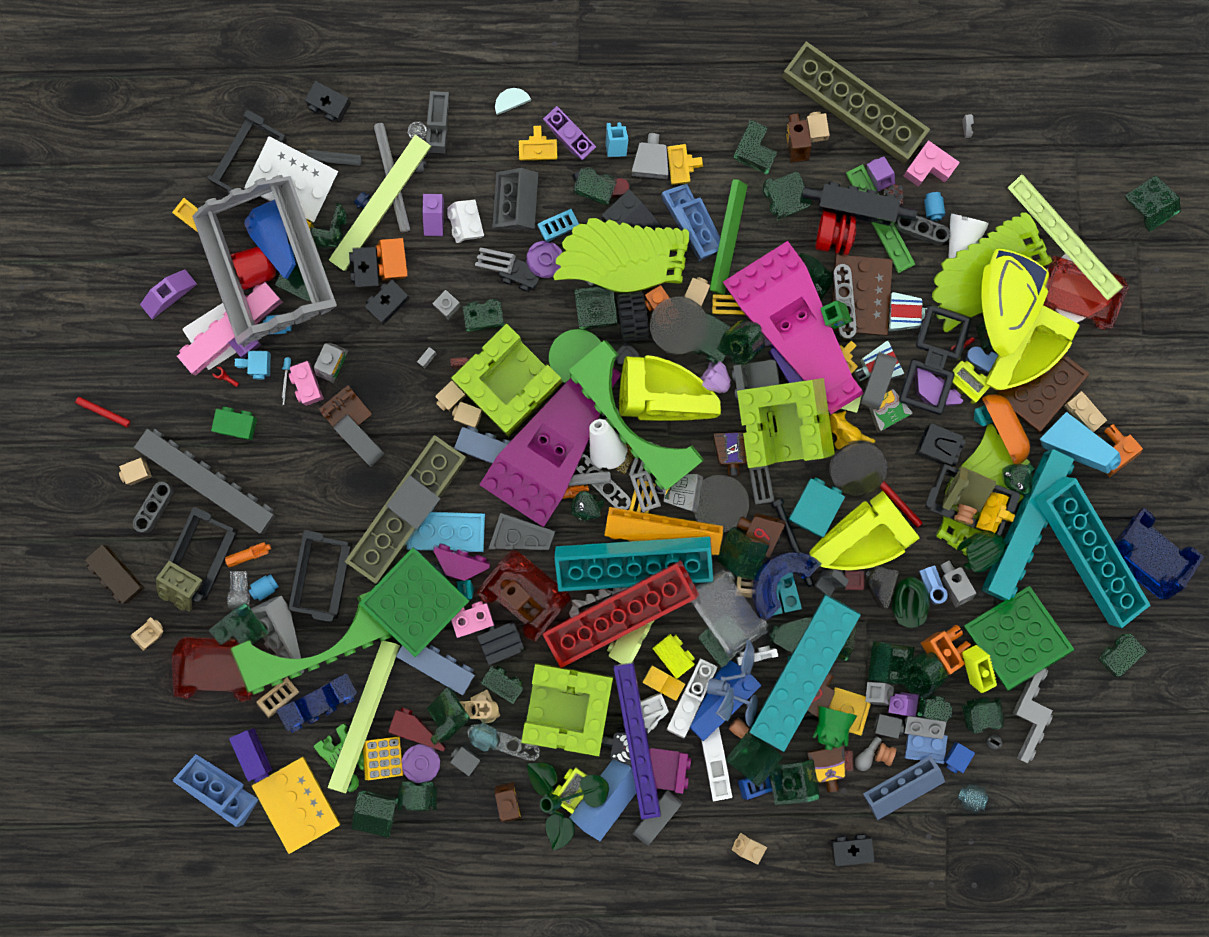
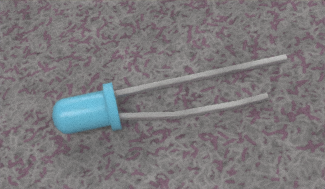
M286 357L284 359V366L282 367V370H285L282 398H284L283 405L285 401L287 373L291 367V358Z

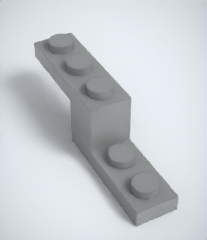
M1047 668L1028 679L1012 712L1033 723L1017 756V759L1025 763L1033 760L1036 754L1034 749L1037 743L1042 741L1044 737L1043 730L1046 725L1050 724L1053 717L1051 715L1053 710L1032 701V698H1035L1039 693L1040 687L1038 685L1040 681L1044 680L1047 676Z

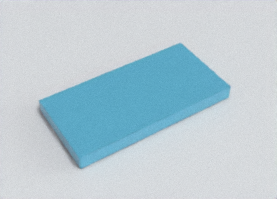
M431 512L408 542L407 550H411L413 547L416 550H433L434 545L439 546V543L450 546V550L453 551L461 549L467 552H484L485 514Z

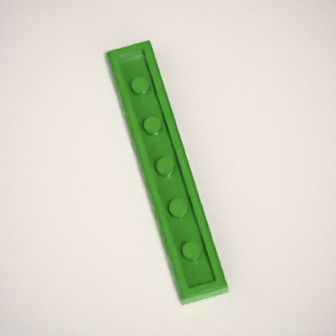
M863 164L846 172L851 186L858 187L859 191L866 192L867 189L877 191ZM871 222L889 258L893 259L892 264L897 273L914 266L915 262L895 224L892 227Z
M734 179L731 185L710 290L718 295H725L726 287L723 281L728 279L748 186L740 180Z

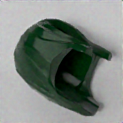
M984 531L962 541L958 545L957 550L960 551L967 547L966 554L969 562L963 564L965 569L983 572L1001 559L1005 550V542L999 534Z
M907 577L901 580L895 588L892 609L898 624L914 628L924 624L929 612L928 590L926 585L915 577Z

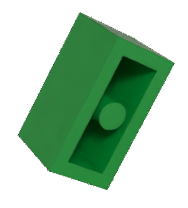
M222 407V410L216 409L212 432L252 441L257 418L252 416L251 412L241 410V414L233 412L234 409Z

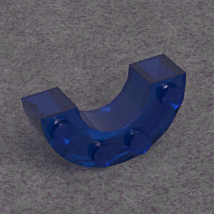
M796 552L780 554L767 560L757 571L752 585L753 603L763 620L770 619L782 606L778 600L776 590L783 576L788 573H794L802 578H809L822 563L808 554Z
M346 673L276 711L286 730H291L294 733L303 728L302 724L306 722L312 724L320 719L319 715L333 713L337 710L336 706L344 702L347 705L354 701V696L357 695V692Z

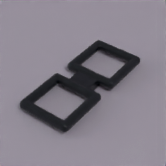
M935 305L928 306L916 342L917 348L928 352L924 362L916 359L910 361L899 396L900 403L937 415L943 413L955 376L953 371L944 369L947 358L953 360L960 359L972 322L971 317ZM934 313L963 322L954 351L925 342ZM916 368L946 377L937 406L907 397Z

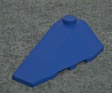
M274 199L252 209L244 224L252 240L279 273L288 279L296 263L292 246L288 243V235Z

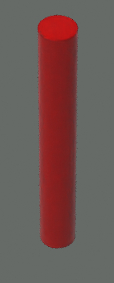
M81 397L76 399L75 403L125 427L130 425L131 421Z
M884 480L878 485L917 528L923 523Z

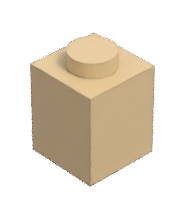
M810 113L806 121L811 142L828 140L830 135L826 113Z
M697 277V279L692 278L683 302L701 309L710 285L707 284L708 281Z
M451 381L435 396L438 399L436 404L443 411L447 409L451 412L455 405H458L466 395Z
M460 402L459 406L455 405L452 416H454L453 420L455 422L477 429L483 411Z
M139 458L119 466L121 470L119 476L122 482H125L127 485H133L152 477L146 459Z

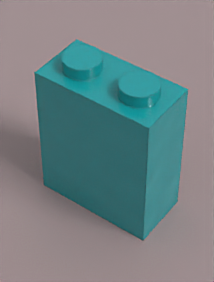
M815 477L814 480L809 479L788 520L823 538L845 496L841 495V490L833 486L830 489L824 486V481Z

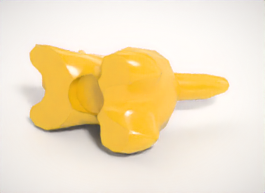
M846 411L830 415L831 432L837 436V440L834 443L837 449L848 451L860 441L875 443L874 439L862 434L857 427L845 419Z

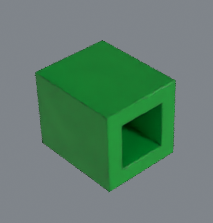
M836 300L820 308L825 325L837 329L852 322L845 303Z

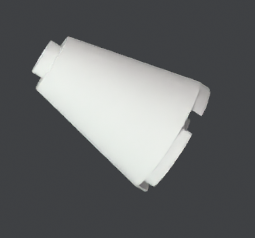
M951 214L948 258H955L957 251L968 250V245L979 244V239L983 237L989 223Z
M595 420L589 428L590 459L597 468H616L626 459V454L628 453L627 445L621 441L616 431L606 420Z

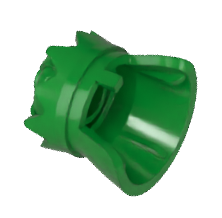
M819 706V723L813 738L818 735V742L824 744L825 749L832 750L833 747L840 748L843 743L845 746H848L849 729L858 715Z

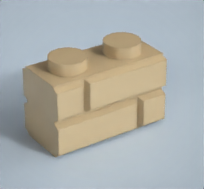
M1082 391L1075 394L1063 405L1072 417L1092 432L1107 421Z

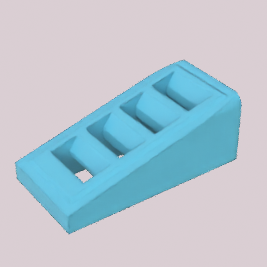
M572 209L537 224L546 242L571 231L573 227L579 225ZM569 215L573 223L572 225L568 224L565 218L566 216ZM560 219L563 220L565 228H562L559 222ZM552 223H556L559 231H555ZM546 226H549V228L552 231V234L548 233V231L545 228Z

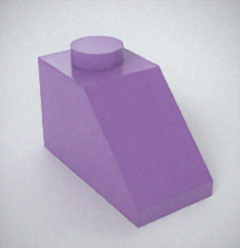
M423 194L424 236H443L444 197L442 194Z

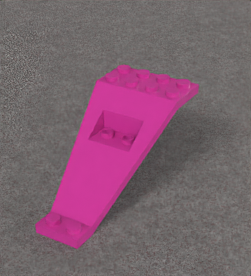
M788 241L723 281L725 287L744 314L803 381L824 378L830 414H833L864 394L852 377L833 329L825 325L820 309L823 305L808 269Z

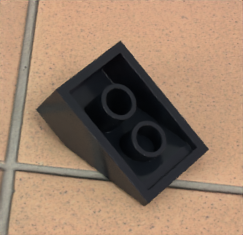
M630 189L602 214V221L604 223L610 219L619 225L626 223L632 228L638 225L642 229L647 226L654 231L657 227L664 230L661 224Z

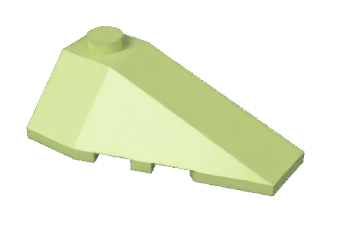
M654 621L618 638L616 642H611L607 649L610 652L608 656L621 664L632 663Z

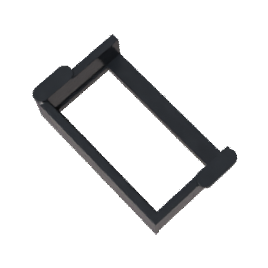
M250 110L245 112L244 118L246 120L213 176L208 175L207 177L211 183L228 191V194L234 188L221 182V179L252 126L275 137L283 144L287 141L284 134L264 124V119Z
M946 464L940 466L939 473L933 488H931L924 509L954 520V516L958 512L942 508V505L935 503L944 475L954 478L959 469ZM996 485L992 492L1009 497L1006 511L1014 512L1020 498L1019 493ZM972 518L973 521H974V522H973V525L964 524V525H967V526H969V527H972V528H974V529H977V530H979V531L984 532V530H981V529H979V528L976 527V526H977V523H978V520L975 519V518ZM1002 519L1001 523H999L996 534L1001 536L1006 520Z
M194 507L169 561L180 566L200 519L227 530L201 590L196 591L191 598L199 602L201 599H208L238 529L211 518L210 513Z
M303 532L288 610L312 614L314 619L331 622L333 618L338 619L348 568L345 560L350 555L352 543L324 538L322 533ZM313 541L342 546L329 612L300 607Z

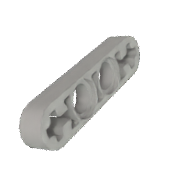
M840 264L833 271L835 301L838 300L845 303L851 309L850 317L852 322L848 323V327L852 328V331L849 335H846V332L842 331L846 325L838 328V332L842 338L850 339L855 335L857 329L852 274L848 265ZM840 268H843V271L847 272L844 276V282L848 281V283L838 285L837 282H841V275H837V272L840 271ZM846 287L849 290V295L841 297L839 295V288Z
M582 455L581 459H586L585 464L588 467L590 464L593 465V467L588 469L586 474L590 473L593 470L603 472L600 468H597L592 463L591 459L587 455ZM577 466L576 468L580 474H584L582 471L586 470L583 466ZM612 480L607 483L591 484L615 508L627 510L630 507V498ZM608 483L614 487L613 493L609 495L603 492V486ZM617 490L620 492L618 496L621 499H627L625 502L627 504L626 507H618V500L616 498L613 501L610 499L616 494Z

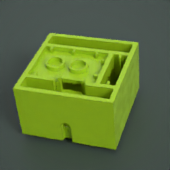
M506 323L482 347L483 351L479 355L475 354L452 377V380L509 437L562 385V379L549 365L545 366L522 343L520 336Z
M824 378L737 391L742 426L746 425L747 431L743 433L748 468L804 459V461L823 459L835 455ZM773 415H775L777 432L774 430Z
M536 663L527 721L524 725L521 743L555 749L563 748L566 751L599 756L613 676Z

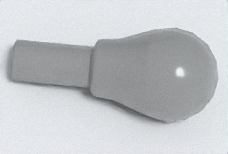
M875 736L870 746L855 758V766L858 770L866 771L871 767L875 755L874 752L882 742L879 737Z

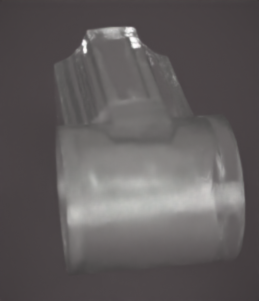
M230 571V592H228L227 598L228 609H249L248 571Z

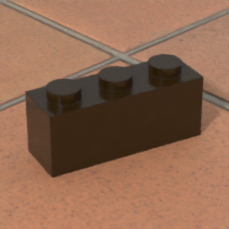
M101 545L85 559L88 563L87 568L89 571L101 578L99 580L106 589H111L113 598L119 603H129L145 588L107 545Z

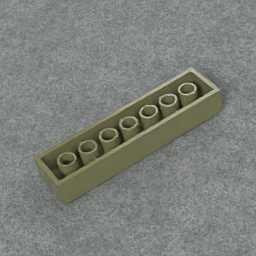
M807 41L784 70L782 76L784 80L904 165L930 130Z
M434 435L345 562L375 584H378L417 531V529L386 506L409 475L440 498L467 458Z

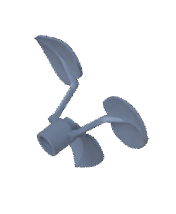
M745 639L746 648L741 663L742 673L729 677L722 676L721 680L710 678L707 685V693L725 696L715 713L725 721H728L731 717L734 700L745 703L748 707L745 714L746 723L749 727H752L758 708L757 696L752 695L750 702L734 696V688L730 687V684L726 682L743 678L751 673L755 652L750 640Z

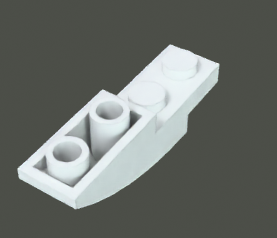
M703 659L699 660L673 713V717L666 729L667 731L683 739L685 738L699 705L706 694L708 681L710 678H713L718 668L717 666Z
M718 727L706 740H701L713 801L732 798L729 775Z

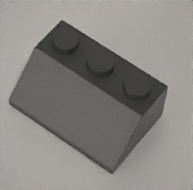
M524 168L496 172L492 228L507 230L535 229L538 172Z

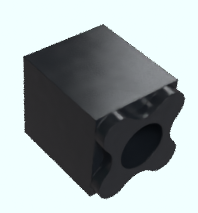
M930 423L924 430L915 454L940 465L946 464L955 467L965 445L966 438Z
M515 622L496 628L495 625L491 626L489 632L477 636L488 665L526 650Z

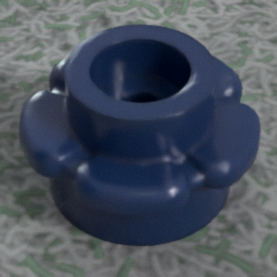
M362 192L356 198L354 204L357 205V209L365 208L370 201L369 194L367 195L365 192Z

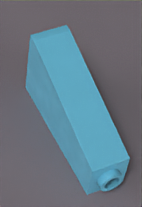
M1067 412L1040 438L1043 448L1047 450L1054 449L1073 458L1074 461L1107 474L1111 470H1115L1121 463L1120 453Z

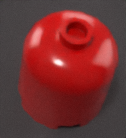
M259 247L231 254L243 291L268 282L276 275L275 266Z

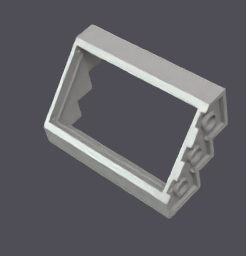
M278 175L270 180L261 178L256 180L253 186L245 190H241V188L233 189L228 196L221 200L212 198L205 201V204L199 207L198 211L192 216L238 345L259 340L270 333L274 334L282 331L286 327L293 325L294 321L296 325L310 320L311 317L318 315L319 311L322 315L337 306L291 176L283 177ZM272 192L312 304L300 306L292 313L278 315L269 322L255 325L216 214Z

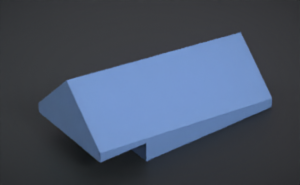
M688 184L662 192L661 198L681 231L683 229L689 231L688 244L698 261L718 252L720 236L701 197L694 199Z
M196 754L173 779L174 783L236 827L244 825L259 800L243 790L244 784Z
M613 759L600 775L609 784V792L604 804L599 807H591L585 803L583 798L569 817L584 832L599 841L602 840L636 794L632 766Z

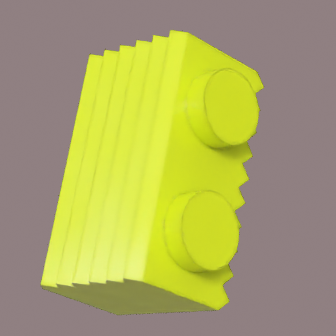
M669 634L652 649L677 679L695 665L692 662L695 658L688 650L684 652L680 647L683 643L677 635L672 636Z
M978 645L963 651L962 654L970 684L978 689L980 693L996 687L997 680H995L996 677L993 665L991 664L992 661H990V655Z

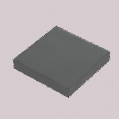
M409 475L386 506L418 530L441 499Z

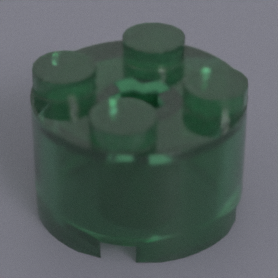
M747 320L736 322L720 339V347L725 356L728 355L732 359L730 361L738 365H745L765 348V338L761 331V326L756 322L753 323Z
M933 652L919 653L901 669L903 670L901 675L903 685L910 693L920 695L918 696L920 698L929 697L948 678V672Z
M988 697L969 700L967 705L961 704L965 727L972 730V733H980L984 731V728L990 727L992 729L1003 728L1005 721L999 697H994V701H989Z
M402 782V786L398 787V810H402V806H406L405 809L408 811H429V807H433V811H436L438 787L434 786L433 782H422V786H415L414 782Z

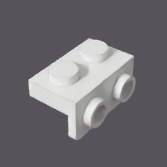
M475 200L454 202L447 208V215L452 225V235L456 243L484 236Z

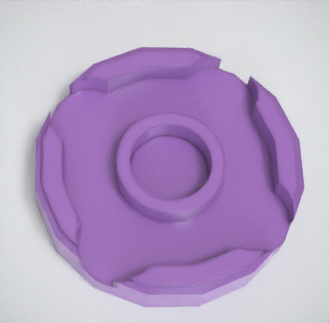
M539 241L530 247L526 256V263L535 275L541 278H551L561 268L555 262L556 258L563 252L552 242Z
M423 744L414 745L405 752L402 758V770L406 777L415 783L428 782L437 775L440 769L439 755L432 747Z

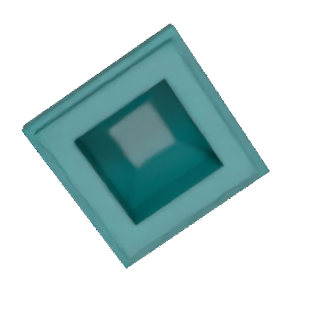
M986 405L976 408L974 413V421L981 426L993 423Z
M471 580L457 581V589L467 599H472L475 588Z

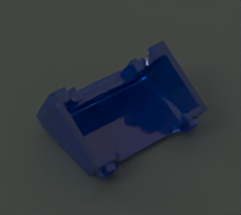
M1142 508L1117 537L1114 544L1134 578L1157 597L1167 600L1185 589L1204 556L1193 547H1185L1180 550L1152 527L1155 523V517L1150 511Z

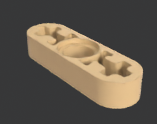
M456 701L450 706V715L454 719H493L497 716L499 709L494 701ZM473 705L476 706L475 715L472 714ZM464 708V712H458V710ZM484 708H490V711L484 712Z

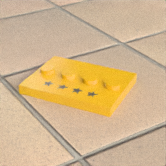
M304 757L252 785L288 854L341 825Z

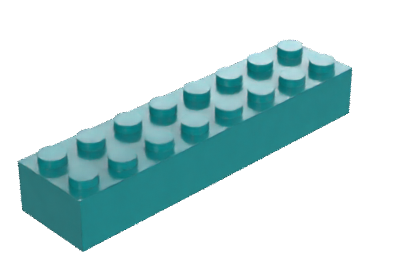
M1054 449L1044 452L1033 475L1031 484L1027 488L1014 520L1004 538V554L991 567L981 591L1000 600L1014 598L1018 590L1016 587L1018 580L1021 581L1026 572L1024 567L1027 562L1030 563L1034 555L1032 550L1035 545L1039 544L1042 538L1040 532L1043 527L1046 528L1048 525V521L1036 503L1035 498L1061 478L1071 474L1074 468L1072 464L1073 458Z
M1063 477L1035 498L1036 503L1109 625L1123 628L1150 606L1149 601L1076 478Z
M710 537L556 546L555 566L558 592L630 587L680 560L693 583L713 582Z
M827 594L824 595L750 728L751 734L783 752L785 751L860 617L859 612Z

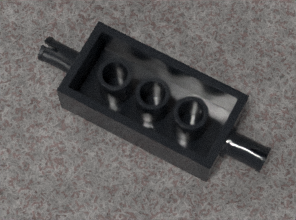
M836 182L824 184V188L821 190L804 186L802 198L819 201L820 207L818 212H823V210L836 212L838 216L846 214L847 218H850L852 215L856 216L857 220L892 227L898 217L915 221L917 209L902 207L897 195L886 193L885 196L878 195L877 191L869 189L866 192L859 191V188L855 186L844 188L840 187V184Z

